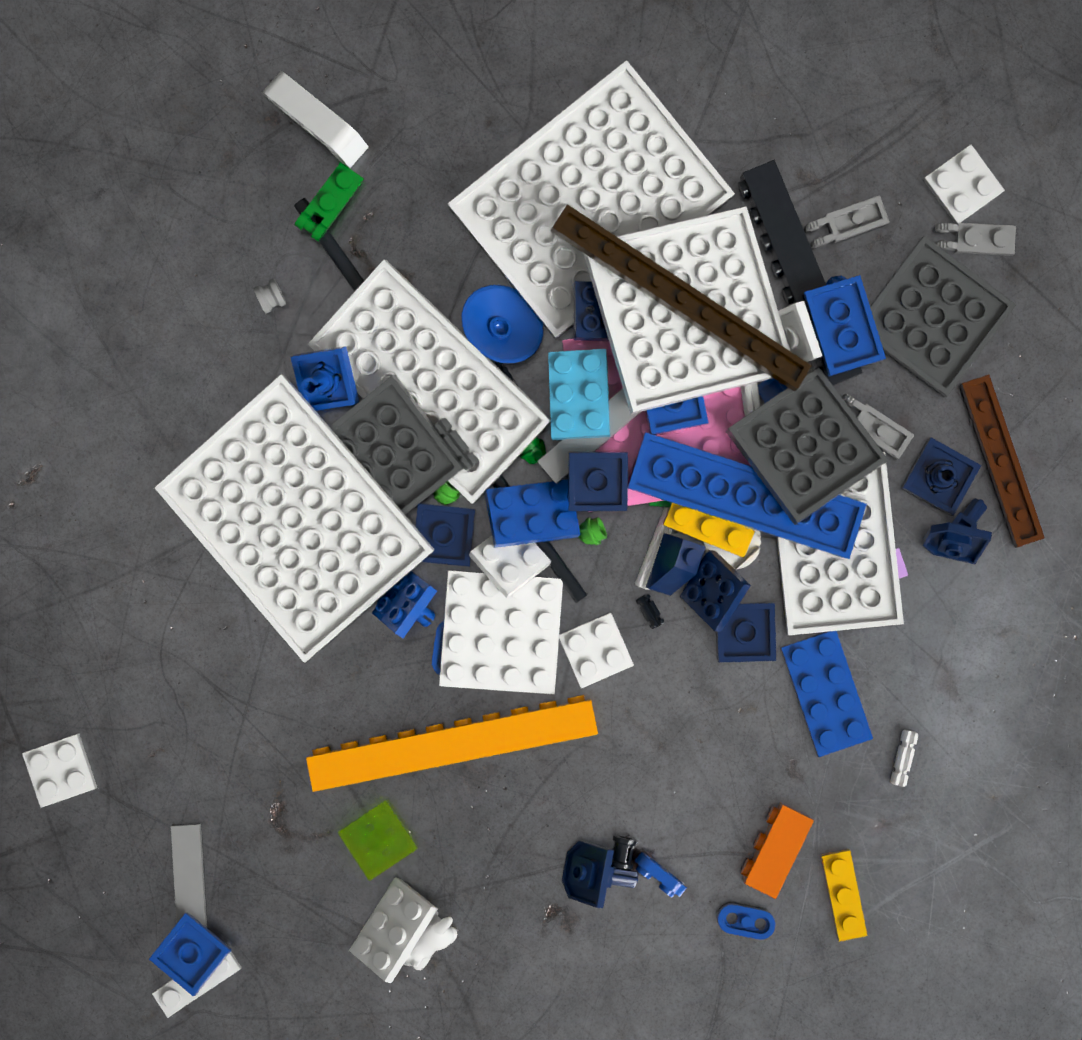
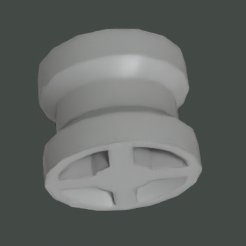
M275 279L269 280L268 285L253 288L265 314L271 312L272 308L277 305L281 307L286 305L284 296Z

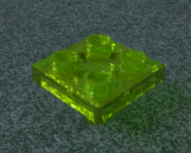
M387 799L337 832L369 881L418 849V846ZM367 824H373L374 830L369 832L372 826H368V828L366 829ZM388 828H393V829H394V834L392 835V830H389V831H388L389 835H388V834L386 833V830H387Z

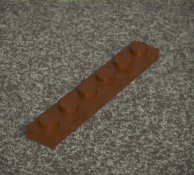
M988 374L960 384L1015 548L1044 539L1045 537L990 375Z

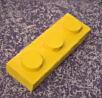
M674 503L671 504L663 526L742 558L745 557L755 532L742 525Z
M846 849L822 854L821 860L838 941L868 936L851 851Z

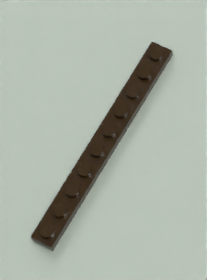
M566 205L550 231L792 391L795 392L800 387L812 365L570 205Z

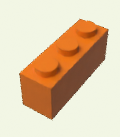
M781 802L777 808L774 806L771 808L766 819L769 825L764 834L759 833L753 846L756 852L752 860L747 859L740 873L744 875L742 879L744 884L774 899L777 898L814 822L811 817Z

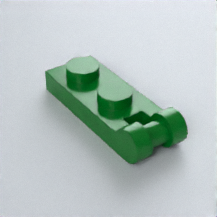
M340 162L307 208L298 217L294 226L300 230L304 228L312 234L311 238L319 242L363 183L364 178ZM313 215L322 220L319 225L311 220Z

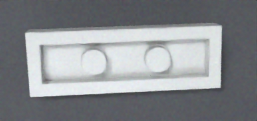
M230 952L196 996L189 994L173 979L154 991L152 995L167 1018H169L242 967L233 953Z

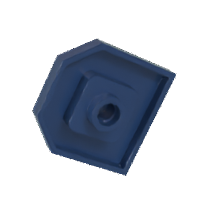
M973 499L963 513L960 512L952 523L931 525L924 537L923 546L933 555L976 564L992 537V532L977 529V522L987 510L982 499Z
M578 841L567 851L562 883L568 898L596 908H603L607 888H611V885L634 888L638 883V873L611 866L614 850L586 841Z

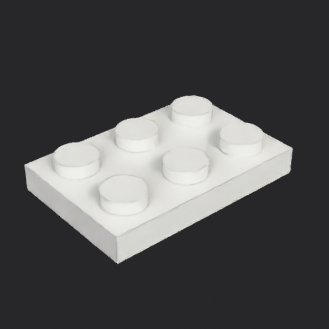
M395 877L349 951L383 981L392 983L438 908L402 879Z

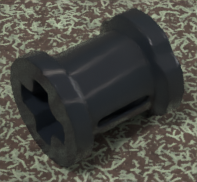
M613 835L615 843L611 866L632 870L633 864L631 860L634 846L638 845V840Z

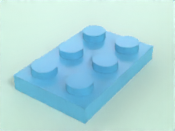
M607 350L548 352L552 440L611 437Z

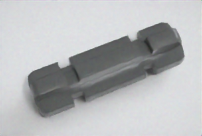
M442 418L434 424V429L439 435H442L443 441L453 454L460 459L459 462L465 470L477 464L478 459L473 452L468 451L469 447L457 431L451 429L452 425L446 418Z

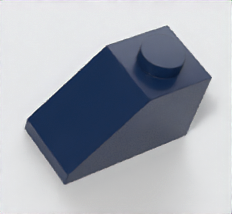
M664 533L646 588L670 596L697 574L706 547Z

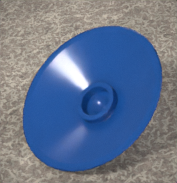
M488 285L474 291L466 300L461 316L462 327L468 341L485 357L500 363H518L528 359L538 350L543 338V322L516 289L504 285Z

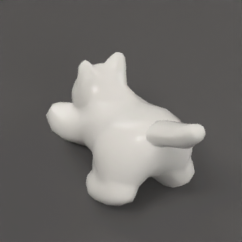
M437 911L404 962V965L412 966L416 970H422L428 964L435 951L447 948L457 938V930L454 927H450L453 921L452 917L440 919Z

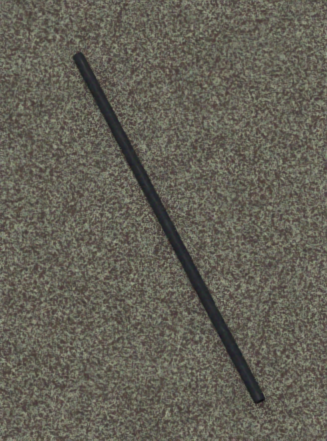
M303 198L294 207L301 215L310 203L306 198ZM313 215L311 218V220L318 225L322 222V220L315 215ZM327 230L319 242L355 292L364 282V279L329 230ZM502 474L492 484L494 488L510 487ZM550 541L537 542V546L551 560L550 568L558 579L562 580L563 586L575 603L586 597L587 593Z

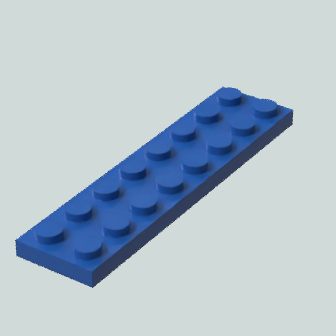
M646 432L644 433L628 483V489L844 559H850L867 505L866 503L839 495L800 523L794 525L751 466Z

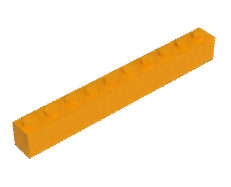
M584 695L567 698L568 703L557 705L556 700L540 703V709L528 711V706L511 709V715L500 717L499 712L482 715V721L472 722L471 718L455 720V726L443 728V724L440 723L426 726V732L415 734L414 729L397 732L398 738L387 740L386 735L369 738L370 743L358 745L356 740L340 744L341 749L330 751L329 746L312 749L313 755L306 757L312 791L315 792L597 735L598 731L591 699L585 700Z

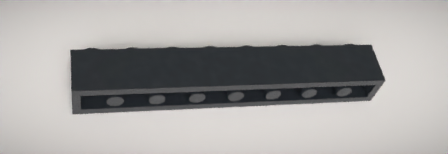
M774 159L742 172L740 176L741 181L738 182V186L743 198L748 197L752 208L749 209V213L755 225L759 224L763 232L760 235L761 243L765 251L770 250L774 259L771 262L773 272L777 278H782L785 286L782 288L787 304L804 301L809 313L803 293L826 286V283ZM823 356L815 359L817 366L833 386L863 373L861 367L828 376Z

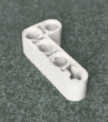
M280 71L262 92L275 106L325 145L348 168H351L368 149L369 146L348 123L283 71Z

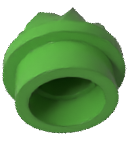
M449 481L432 493L434 499L444 505H448L459 498V491Z
M591 517L586 518L579 525L580 536L578 538L585 544L599 545L601 540L607 538L605 526L599 517L594 519Z

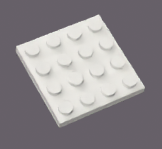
M448 570L439 686L555 694L562 580L534 577L506 599L485 573Z

